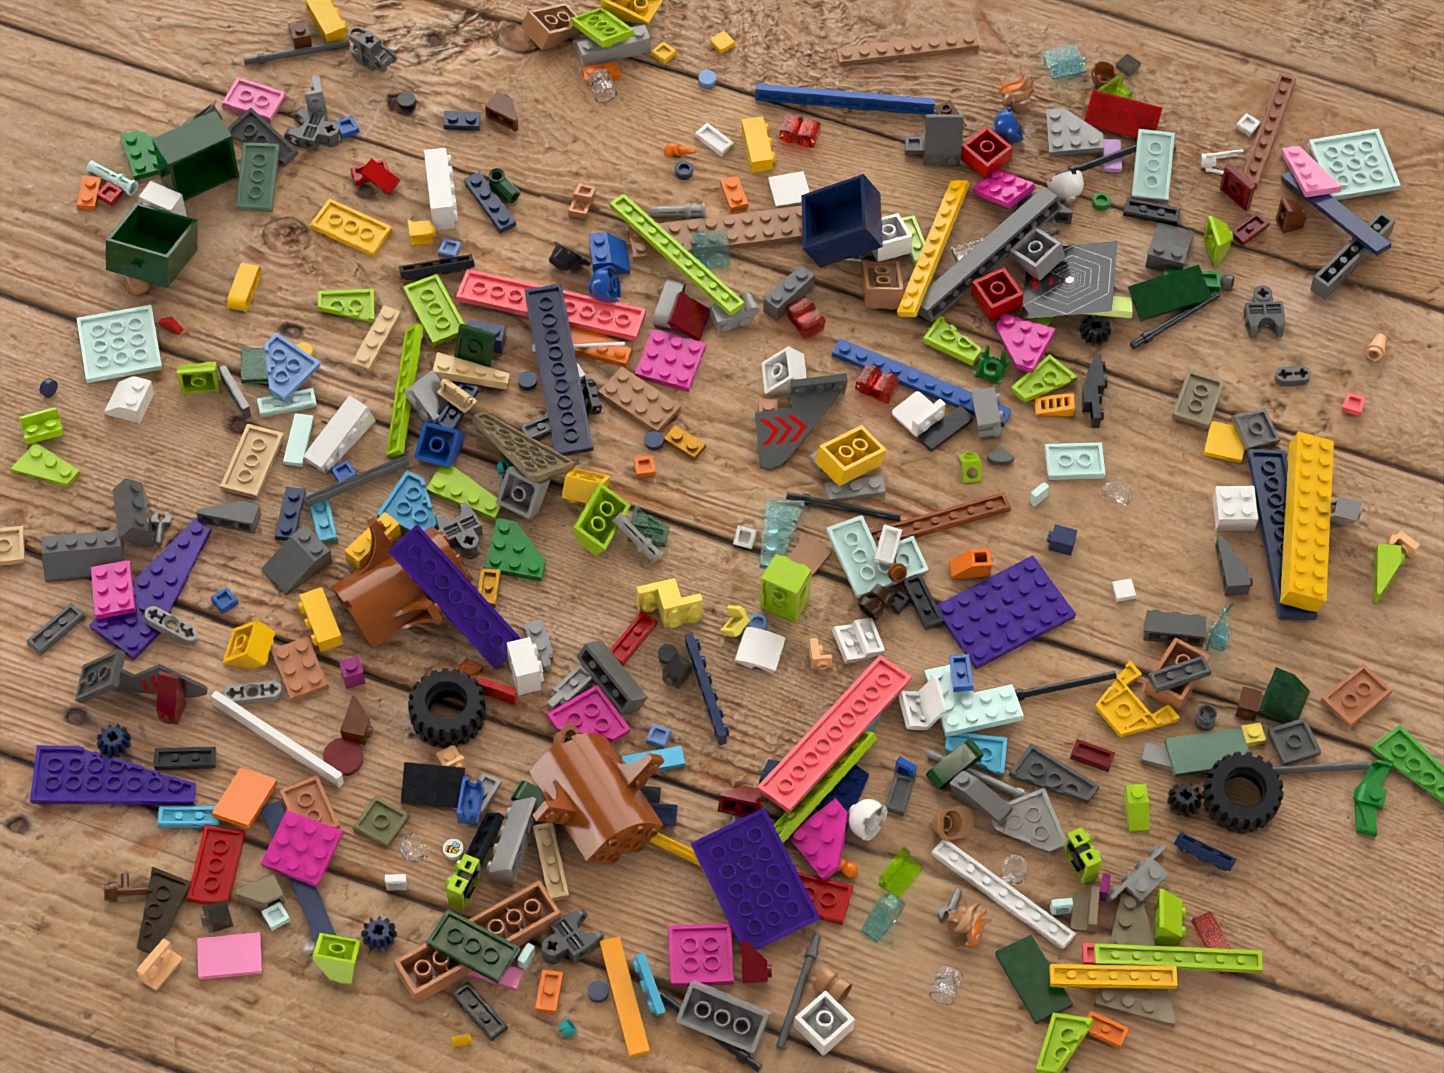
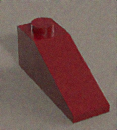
M159 671L156 705L158 718L163 723L178 725L186 707V700L179 676Z

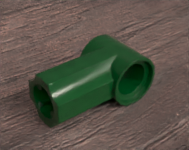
M494 168L489 172V185L494 192H497L508 203L517 201L521 192L505 177L504 171Z

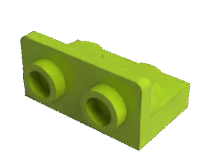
M56 407L19 417L27 445L64 435Z

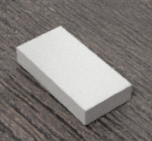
M708 123L695 133V138L721 157L734 146L733 141Z
M887 525L883 526L873 562L886 566H891L894 563L902 534L901 529Z

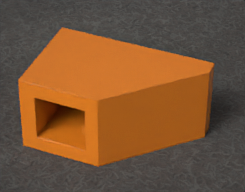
M990 548L970 549L949 560L951 579L990 577L992 568Z

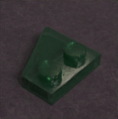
M635 506L631 524L646 539L650 538L654 546L666 547L669 527L657 521L651 514L647 515L642 512L639 506ZM627 536V541L633 542V541Z

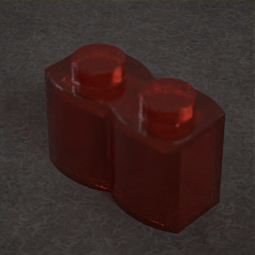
M787 114L780 129V139L786 143H798L805 148H814L821 132V123L813 119H803L797 115Z
M804 296L786 305L785 313L805 340L824 331L825 318L816 311L812 300Z
M865 365L856 381L855 389L862 394L872 396L883 403L889 404L899 388L900 379L892 373L882 372L877 366Z

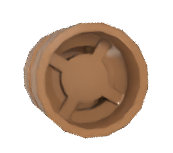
M828 966L816 979L813 989L820 994L826 990L841 1004L851 991L853 984L844 977L838 978V973Z

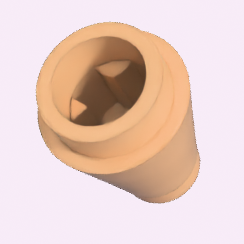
M1377 334L1366 348L1369 359L1378 361L1383 358L1386 345L1385 335Z

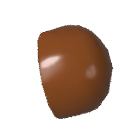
M1099 61L1094 64L1091 71V79L1097 86L1110 88L1117 82L1118 73H1115V66L1106 61Z

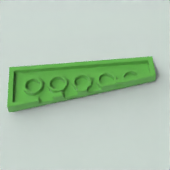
M1398 725L1371 747V751L1384 761L1392 763V767L1444 804V767L1405 728Z

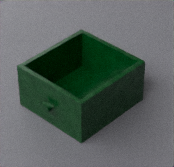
M216 111L152 139L159 176L166 188L182 194L183 201L239 176L232 135Z
M136 202L106 239V270L168 288L197 251L198 220Z

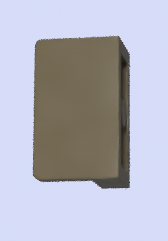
M1091 886L1090 893L1073 892V908L1070 929L1072 931L1095 933L1100 887Z

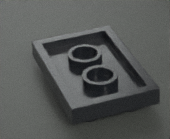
M404 762L401 803L457 808L466 767Z

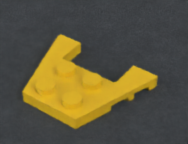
M1131 661L1127 663L1121 674L1117 676L1115 682L1095 706L1097 712L1119 737L1178 722L1180 716L1169 704L1151 714L1128 688L1130 684L1141 678L1142 675Z

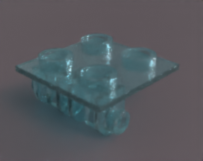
M1076 44L1042 51L1052 79L1087 73L1084 66L1086 59L1080 55Z
M727 230L696 231L690 233L692 255L706 268L730 266Z
M1233 603L1228 609L1224 608L1219 615L1220 620L1213 622L1209 629L1210 634L1206 639V642H1208L1207 651L1210 647L1219 652L1226 649L1230 635V628L1227 624L1230 619Z

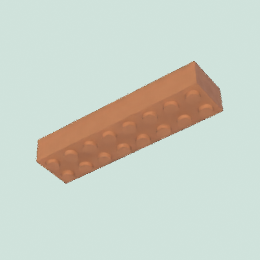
M539 880L468 920L517 946H521L550 930V924L561 918V912ZM426 943L394 961L398 976L416 1004L473 972L468 967L427 946Z

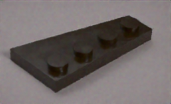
M152 867L137 943L138 950L150 954L162 939H165L190 887V881Z

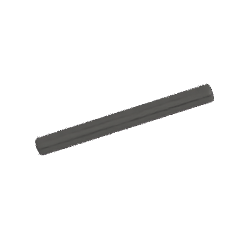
M406 455L400 456L304 496V504L306 507L313 506L409 465V459Z

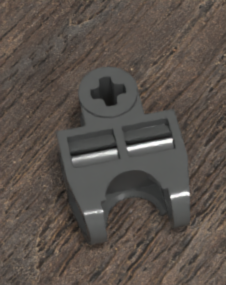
M360 26L352 27L348 31L349 39L353 43L350 47L352 57L370 70L374 71L377 69L384 73L391 63L397 61L394 52L383 46L381 38ZM354 32L361 33L359 37H355L352 34Z
M296 110L293 114V119L301 124V127L287 129L284 134L285 139L289 143L317 151L319 144L335 147L341 142L338 124L329 122L327 113L314 110Z
M1259 285L1254 289L1251 302L1245 303L1243 310L1247 333L1250 338H1257L1258 329L1268 327L1276 337H1282L1285 323L1283 301L1273 302L1272 290L1268 286Z
M465 502L459 504L461 514L455 519H448L442 516L441 513L436 514L437 528L446 534L450 541L449 546L451 548L457 546L464 558L473 559L477 557L480 553L478 537L483 535L482 524L470 506Z
M584 909L570 912L550 924L551 936L545 938L542 942V958L546 963L556 964L568 956L574 964L590 954L599 945V941L603 940L604 935L601 931L584 933L578 929L581 926L580 923L588 916Z

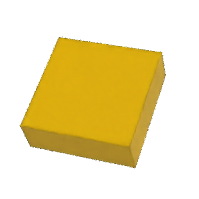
M725 31L710 39V43L720 54L735 46V41Z
M664 41L651 51V56L664 65L676 55V50Z

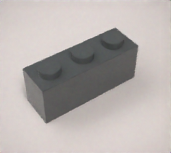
M800 265L764 297L763 311L778 321L814 288L815 275Z
M1147 610L1144 621L1143 640L1172 643L1176 637L1191 646L1203 647L1206 617L1198 614L1187 615L1179 612L1170 613L1161 612L1160 610Z

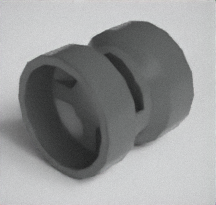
M1204 704L1198 708L1195 718V725L1198 729L1209 731L1214 727L1217 718L1215 707Z

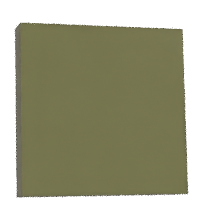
M375 796L353 826V830L388 849L410 818V814Z

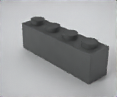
M602 640L586 643L576 658L622 715L639 711L648 698Z

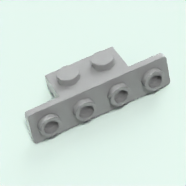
M1165 844L1160 848L1155 846L1148 853L1150 858L1147 861L1142 859L1134 867L1136 871L1133 874L1129 872L1121 880L1123 884L1119 888L1114 886L1107 893L1109 898L1106 903L1109 905L1124 889L1140 903L1168 875L1155 861L1167 846Z

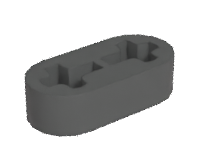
M1305 366L1280 367L1276 370L1274 381L1280 386L1306 385L1310 380L1311 371Z

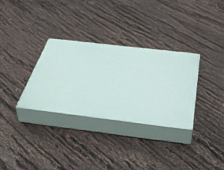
M1102 442L1045 444L1044 451L1048 480L1105 478Z

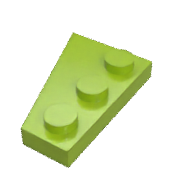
M374 289L318 291V311L374 323Z
M939 316L923 337L922 343L973 366L980 356L982 349L967 336L959 334L955 326L947 324L944 321V317Z
M1049 354L1038 364L1034 373L1028 372L1011 387V392L1025 403L1077 381L1078 376Z
M34 443L10 468L13 474H24L32 479L36 477L46 480L48 483L67 488L81 475L78 469L37 443Z
M1053 1012L1036 1067L1037 1072L1060 1073L1095 1023L1093 1018Z

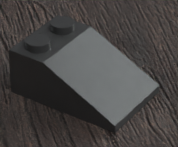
M926 114L923 141L924 165H960L963 114Z
M1159 222L1150 245L1145 267L1164 272V269L1182 270L1194 231Z
M306 525L289 537L262 567V571L285 595H288L332 563L331 551Z

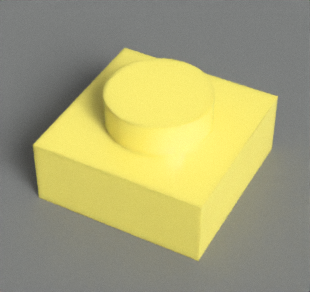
M1261 722L1241 726L1247 746L1265 744L1266 738Z

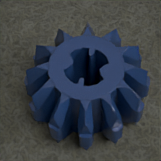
M118 723L115 727L109 724L107 730L102 728V734H97V747L100 749L101 754H107L109 758H112L113 755L119 758L120 753L126 754V748H131V735L125 727L121 728Z
M378 916L376 921L370 918V924L364 923L363 927L365 930L361 932V936L364 938V945H368L370 950L376 947L377 952H380L382 947L388 951V944L394 945V938L397 937L395 924L390 923L388 917L383 921L381 916Z

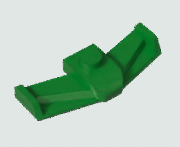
M1383 760L1371 762L1359 786L1355 788L1353 800L1356 832L1373 837L1377 836L1375 809L1383 810L1387 789L1380 787L1393 765L1392 763Z

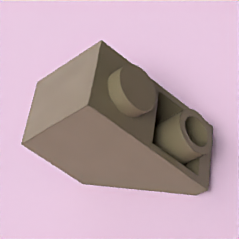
M274 874L264 876L252 884H245L235 891L239 903L262 911L278 902L282 905L285 904L283 893Z

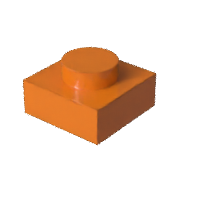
M653 455L634 458L636 478L656 476Z

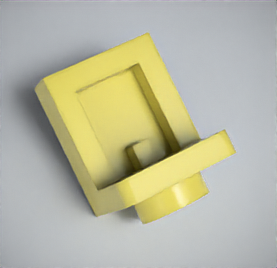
M729 605L726 609L732 617L722 627L721 632L724 636L737 637L751 620L746 615L744 608Z

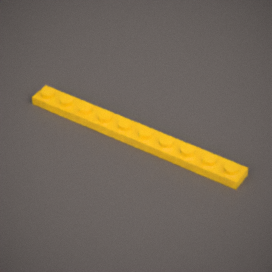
M968 180L950 181L898 307L897 314L899 317L917 316L970 186Z

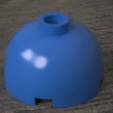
M1011 107L1002 110L995 116V127L992 130L1007 143L1014 144L1024 140L1018 122L1013 116Z
M613 266L602 267L596 270L588 284L590 294H593L599 301L619 302L617 297H621V285L619 277H615L613 273L617 272Z

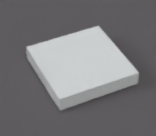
M804 171L768 177L776 209L802 205L801 195L809 193Z

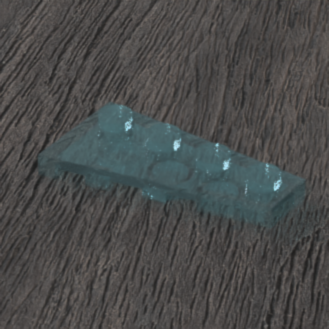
M766 499L759 568L767 569L775 554L785 556L804 509L805 501Z

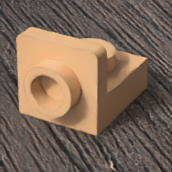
M1400 531L1396 536L1393 534L1387 541L1389 545L1401 546V553L1411 559L1416 555L1420 545L1403 531Z
M817 638L809 639L808 649L811 669L824 670L831 667L832 655H823L822 645H818Z
M455 745L436 753V757L441 765L466 767L465 758L459 754Z

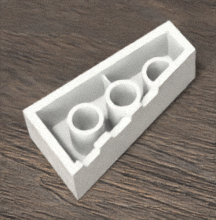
M349 395L303 455L307 462L325 474L331 470L376 421L368 407Z

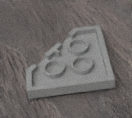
M1065 108L1046 109L1050 157L1104 152L1102 132Z
M1045 788L1007 802L1013 811L1000 824L991 819L996 831L1050 853L1065 845V835Z

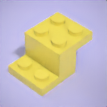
M675 578L637 587V608L639 613L641 611L649 613L658 609L664 629L669 627L676 628L682 624H692L702 620L701 594L681 598Z

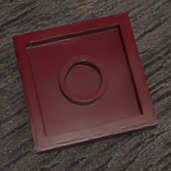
M1230 163L1225 166L1220 190L1246 211L1251 206L1255 185Z
M680 291L676 295L667 324L692 339L699 341L702 338L710 309Z

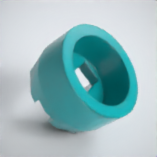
M506 459L499 461L497 473H506L507 469L504 470L503 465L509 468L512 464Z
M566 1018L559 1025V1032H564L562 1034L563 1037H570L577 1032V1028L572 1021Z

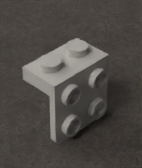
M434 371L427 372L404 391L409 402L415 407L419 416L425 422L437 419L439 417L438 413L448 403L447 400L436 393L441 388V380Z

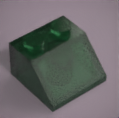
M1276 667L1262 698L1259 711L1287 722L1299 720L1310 690L1295 674Z

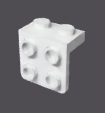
M917 391L892 410V415L913 435L918 437L930 426L942 419L945 414V403L939 399L933 404L922 393Z
M932 677L918 692L900 691L898 698L908 730L927 731L946 712V703L944 702L941 685L937 677Z

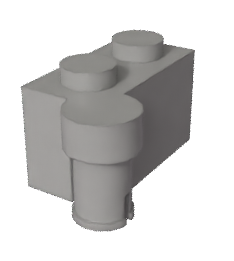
M745 291L740 294V298L745 302V307L732 316H729L716 303L710 304V316L717 333L753 323V316L760 312V308L757 302L754 301L750 291H746L748 296H746Z
M994 387L972 390V401L979 439L990 436L1001 437V422H1004L1002 410H998V404H1001L999 393H995Z
M1331 497L1330 522L1345 526L1358 521L1362 514L1361 502L1343 497Z

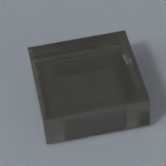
M1126 54L1116 63L1115 68L1130 77L1141 66V62Z

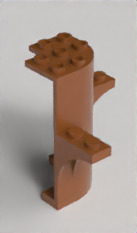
M374 517L367 520L371 532V547L366 560L354 573L331 586L338 600L349 611L365 641L371 648L409 627L428 622L437 624L442 621L440 616L442 611L438 604L434 603L387 552L394 545L391 537H386L384 533L386 528L382 521H377ZM433 526L426 529L424 532L471 583L473 580L471 574L462 566L464 561L461 556L456 554L449 546L450 541L446 534L442 533L440 529L436 530Z
M583 733L571 736L570 741L564 744L560 741L546 751L529 770L546 800L534 812L533 817L536 821L564 825L587 862L612 865L619 861L620 856L625 851H642L650 839L656 836L659 829L663 826V823L640 788L659 770L665 760L661 755L647 753L642 759L628 764L617 755L604 735Z

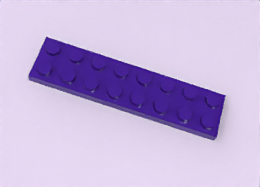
M418 524L414 526L387 552L434 603L438 604L446 617L494 669L497 668L508 657L507 642L521 638Z

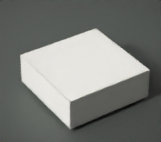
M1246 113L1236 124L1235 128L1251 137L1260 127L1261 122Z
M1131 579L1112 582L1116 602L1136 599Z
M406 874L385 875L386 890H407Z

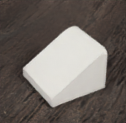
M738 525L733 544L752 549L758 530Z

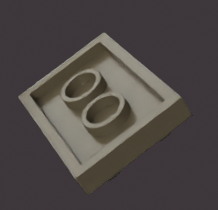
M1188 370L1172 418L1208 429L1225 380Z

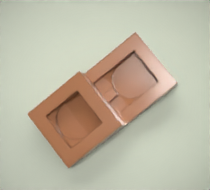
M578 184L568 210V216L586 220L595 196L596 187Z

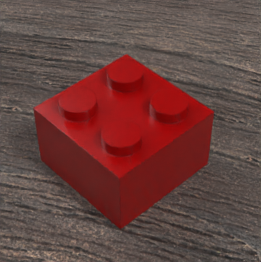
M986 126L961 146V160L982 178L986 179L994 171L1001 169L1011 161L1013 147Z
M1005 267L972 281L971 295L989 321L1002 316L1003 313L1007 314L1022 307L1024 294Z

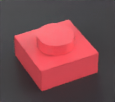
M1347 392L1342 412L1361 416L1366 397Z
M1083 943V965H1094L1095 943Z

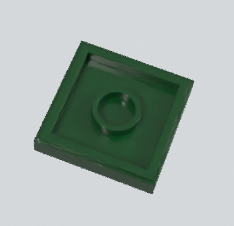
M460 324L454 357L491 368L496 333Z

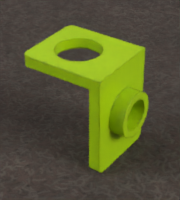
M974 452L959 454L958 458L962 464L963 482L982 481L981 459L978 454ZM970 468L977 469V475L973 478L967 476V470Z

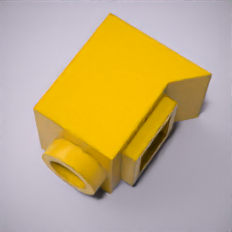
M408 220L411 247L433 244L432 237L436 236L435 226H431L430 221H417L413 223Z

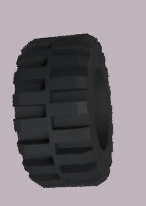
M442 668L440 672H437V670L431 671L429 676L425 674L421 677V682L417 681L414 684V690L410 691L408 709L411 725H413L415 733L419 734L420 739L423 741L429 740V744L432 746L439 744L440 748H447V745L458 747L459 743L466 744L469 742L470 737L473 739L478 735V730L482 729L483 721L486 719L485 697L482 687L479 686L475 678L471 679L470 674L466 672L461 674L458 669L448 671V668ZM447 697L459 699L466 705L462 713L449 719L435 717L428 711L434 702Z
M1239 751L1234 752L1233 756L1230 754L1223 756L1222 760H1218L1210 769L1203 784L1202 799H1205V810H1210L1209 816L1212 820L1215 818L1218 820L1217 825L1220 827L1225 825L1228 827L1227 830L1231 832L1238 829L1239 833H1246L1247 830L1252 833L1257 831L1259 827L1264 828L1276 815L1283 799L1284 792L1281 791L1283 781L1278 780L1280 776L1278 770L1273 771V764L1270 761L1266 763L1263 761L1264 757L1260 755L1254 757L1252 752H1246L1245 755H1242ZM1241 777L1252 781L1260 791V803L1250 808L1240 807L1232 803L1224 789L1227 780Z

